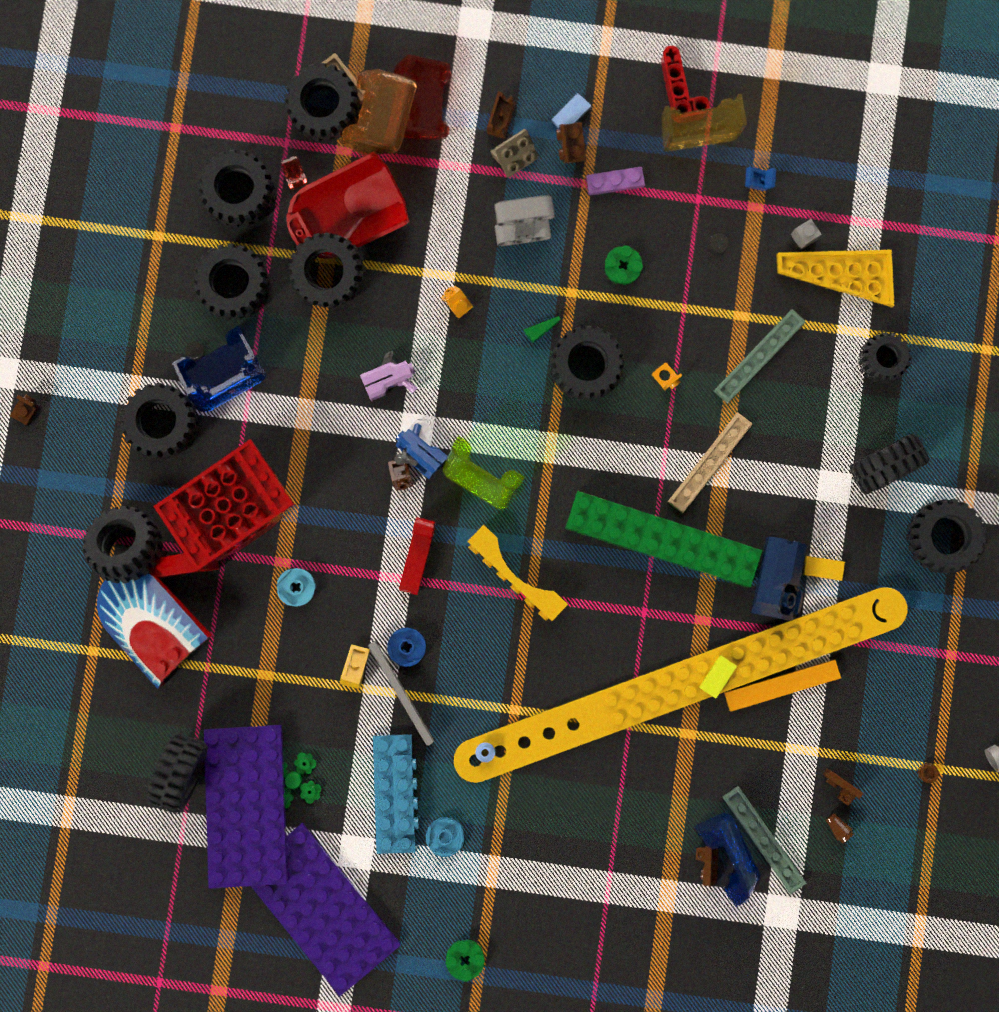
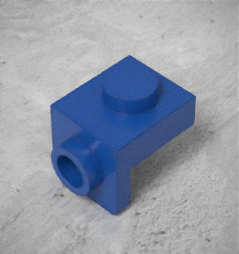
M746 168L745 187L760 191L775 187L776 169Z

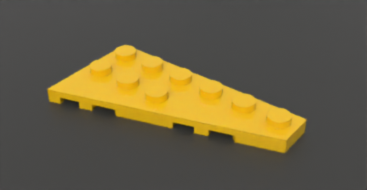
M892 250L777 253V273L889 307L894 306Z

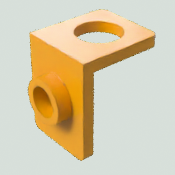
M664 363L652 373V376L666 391L669 387L674 389L681 383L679 379L682 377V374L680 373L677 376L671 367ZM662 370H667L670 373V378L666 381L661 380L659 377V373Z

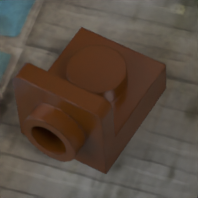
M26 394L24 397L17 395L16 398L19 401L10 416L29 426L40 406L35 404L36 400Z
M395 460L388 462L395 490H405L413 486L408 463L398 465Z

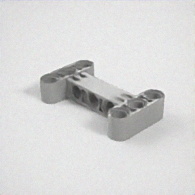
M539 196L495 204L497 219L495 233L498 246L543 241L551 238L549 219L555 217L551 196Z

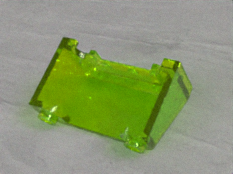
M458 436L443 466L445 476L497 509L507 508L523 484L525 476L514 470H509L501 479H498L470 461L471 445L467 440Z

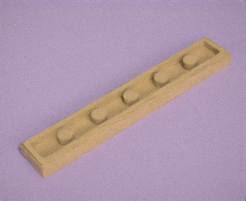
M737 412L667 502L683 514L748 431L752 423Z

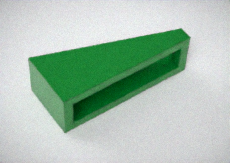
M559 316L526 328L523 332L534 343L558 324L561 318Z

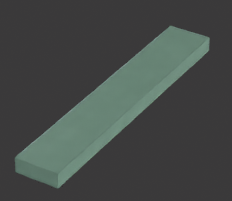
M791 309L720 383L714 392L728 404L806 321Z
M736 786L722 796L789 894H793L806 884L805 880L739 786Z

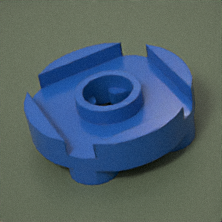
M401 628L390 637L387 651L390 658L397 664L406 667L413 666L424 657L426 642L422 634L417 630ZM405 641L408 644H412V648H410L408 653H406V650L401 649Z

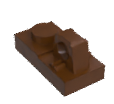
M826 769L823 773V776L827 778L826 782L834 788L837 785L842 788L837 798L843 803L849 805L856 797L860 799L863 795V792L833 771Z
M710 844L705 847L696 848V860L705 862L701 871L703 886L711 887L717 884L719 844Z

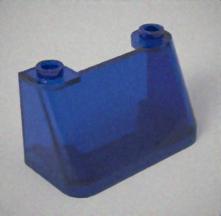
M239 325L227 332L225 335L227 344L195 362L191 357H181L172 363L187 396L201 412L213 410L259 384L266 378L263 366Z
M721 813L694 826L698 836L703 838L704 843L709 848L716 849L724 845L736 872L728 875L729 884L723 888L728 899L735 907L748 901L760 882V873L733 817L727 813Z

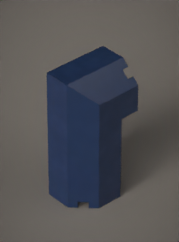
M766 537L751 613L792 621L794 619L792 616L801 611L803 593L798 590V587H801L799 582L807 547L806 544L796 541L791 542L782 538Z

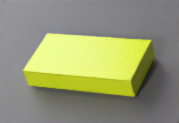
M720 655L699 688L712 697L717 698L737 666Z

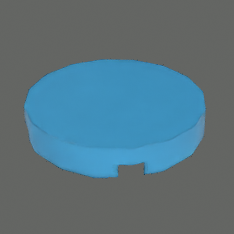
M442 817L430 824L426 833V843L435 855L450 857L462 848L464 830L455 819Z

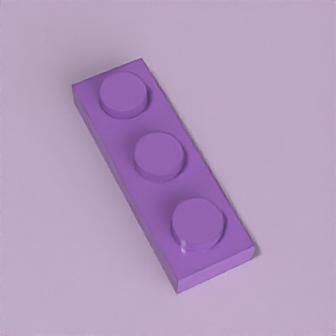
M642 167L586 175L589 196L645 186Z

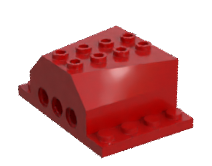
M248 440L160 501L154 508L194 569L200 571L214 560H222L240 551L272 529L283 518L282 513L295 504L254 442Z

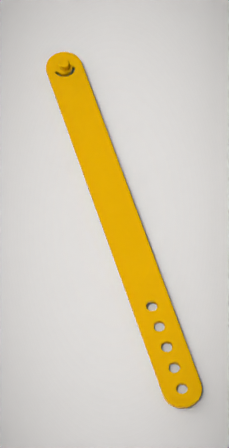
M887 587L877 588L793 619L792 621L782 623L464 741L457 748L454 755L455 769L459 776L466 781L482 782L710 698L712 696L700 689L699 686L720 655L737 666L720 692L723 693L894 630L904 622L907 616L906 600L895 589ZM876 599L879 601L875 606V612L880 618L886 619V622H880L873 615L872 606ZM571 718L577 719L579 721L578 729L570 730L567 727V722ZM551 727L554 729L555 736L552 739L544 738L543 730L545 728ZM526 736L530 739L531 743L528 748H521L519 746L518 740L521 737ZM481 743H490L494 748L498 745L505 747L506 754L503 757L494 755L491 761L481 762L479 766H472L469 762L470 757L476 754V748ZM487 749L482 750L483 756H487L489 754V751Z

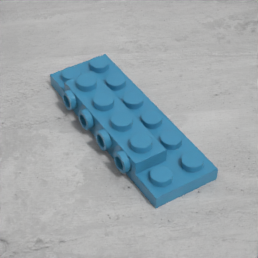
M412 734L373 736L376 854L415 853V829H418V817H415L414 810L418 809V798H414V790H417V778H413V770L417 769L416 758H413Z

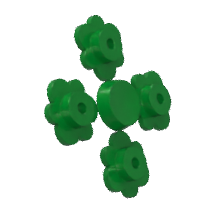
M304 752L298 754L297 760L294 761V765L297 766V772H290L288 774L286 770L288 765L284 762V777H286L285 784L287 786L284 787L285 809L290 806V802L294 799L293 795H291V789L300 787L302 792L300 797L309 804L320 798L319 793L322 788L319 784H315L314 781L302 784L300 774H310L317 765L316 760L313 759V755L310 753L307 755Z

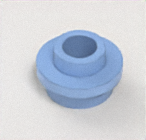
M484 742L477 746L476 757L478 760L489 762L494 758L495 749L490 743ZM483 749H487L489 751V754L487 756L482 755Z

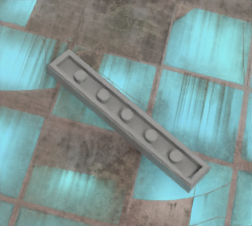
M376 641L370 643L369 648L412 722L425 744L430 745L434 742V739L378 643Z

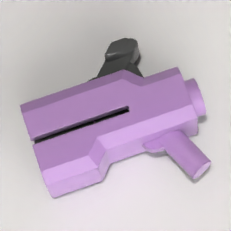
M388 352L384 356L382 365L361 374L360 377L370 400L373 401L385 396L388 389L397 385H404L413 394L418 388L410 381L414 379L412 375L415 374L412 364H407L406 361L396 364L392 359L394 352Z

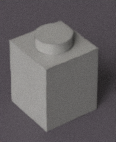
M812 219L795 228L791 233L800 250L816 241L822 235Z

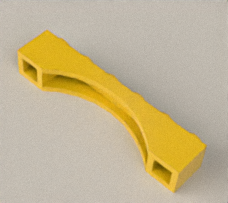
M484 525L468 540L470 544L468 548L475 555L480 553L484 557L482 561L489 568L494 566L498 570L496 574L503 581L507 579L512 583L510 588L518 595L521 592L526 597L524 601L530 607L536 606L540 610L538 614L545 621L548 619L553 621L568 605L554 591L534 588L517 578L502 558L498 538Z

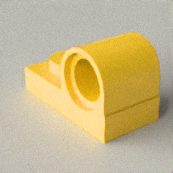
M351 644L340 678L341 685L360 689L370 649Z

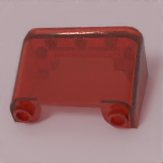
M410 54L397 63L393 75L392 137L425 140H444L447 138L450 128L447 122L442 120L443 86L451 80L452 76L450 63Z

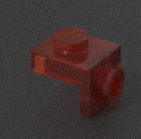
M298 156L280 162L290 190L308 184Z

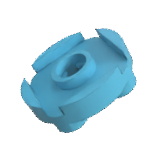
M294 568L286 570L277 581L278 596L282 602L289 606L298 607L305 605L311 601L315 594L316 584L314 578L304 569ZM292 583H300L301 590L293 592Z

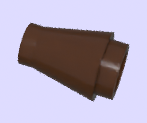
M835 813L825 820L837 841L840 840L841 843H844L854 835L852 828L837 817Z

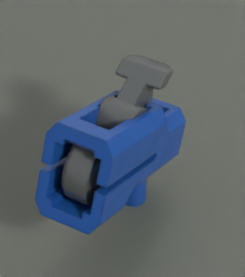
M416 423L414 424L413 431L410 429L406 432L402 430L396 437L397 443L395 446L402 451V454H396L394 460L398 465L410 463L425 477L430 479L445 463L448 456L438 447H430L419 437L422 426Z

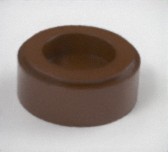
M924 763L918 768V777L923 782L933 783L939 777L938 768L933 764Z

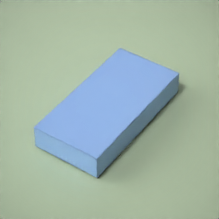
M577 93L552 119V123L558 128L560 124L577 123L591 108V105Z

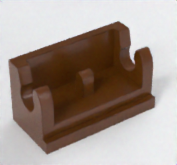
M498 91L487 125V134L505 139L516 105L514 97L506 98L502 92Z

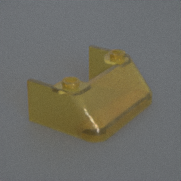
M738 94L733 101L731 98L722 100L721 104L715 108L681 113L676 108L665 106L661 115L664 151L711 145L737 139L747 125L742 94Z

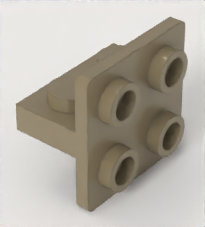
M526 129L518 132L490 151L492 157L502 166L507 178L538 159L537 152Z

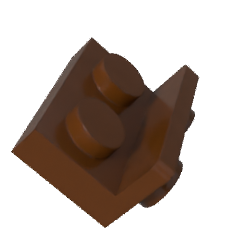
M582 122L560 124L559 129H556L557 141H561V149H558L559 159L563 160V164L586 161Z

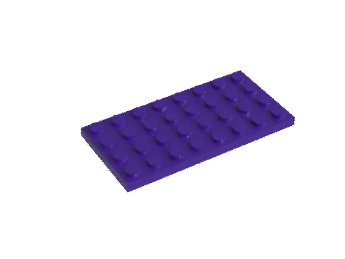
M282 725L204 729V743L208 747L205 759L209 888L287 884L288 868Z
M302 823L286 836L288 883L251 887L337 994L341 996L401 946V943Z

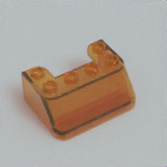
M381 69L360 71L356 79L357 87L361 90H366V92L364 93L363 104L359 112V119L357 124L344 128L340 144L361 155H367L373 151L376 154L395 153L402 144L416 91V82L408 77Z

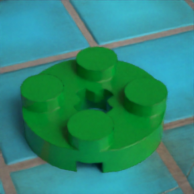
M630 246L614 248L609 252L605 260V273L616 284L628 285L638 279L643 268L641 256ZM621 261L628 263L627 270L619 268Z
M468 939L459 940L449 947L445 964L449 973L454 978L467 982L476 978L483 970L484 953L480 945L475 941ZM468 955L470 957V963L462 964V960L460 957H466Z

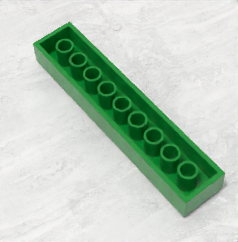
M580 491L576 492L565 526L567 530L744 587H751L762 553L760 549Z

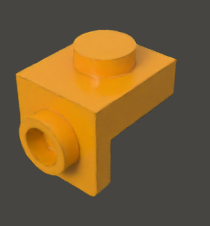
M456 286L446 289L441 297L457 318L462 317L473 307L462 290Z

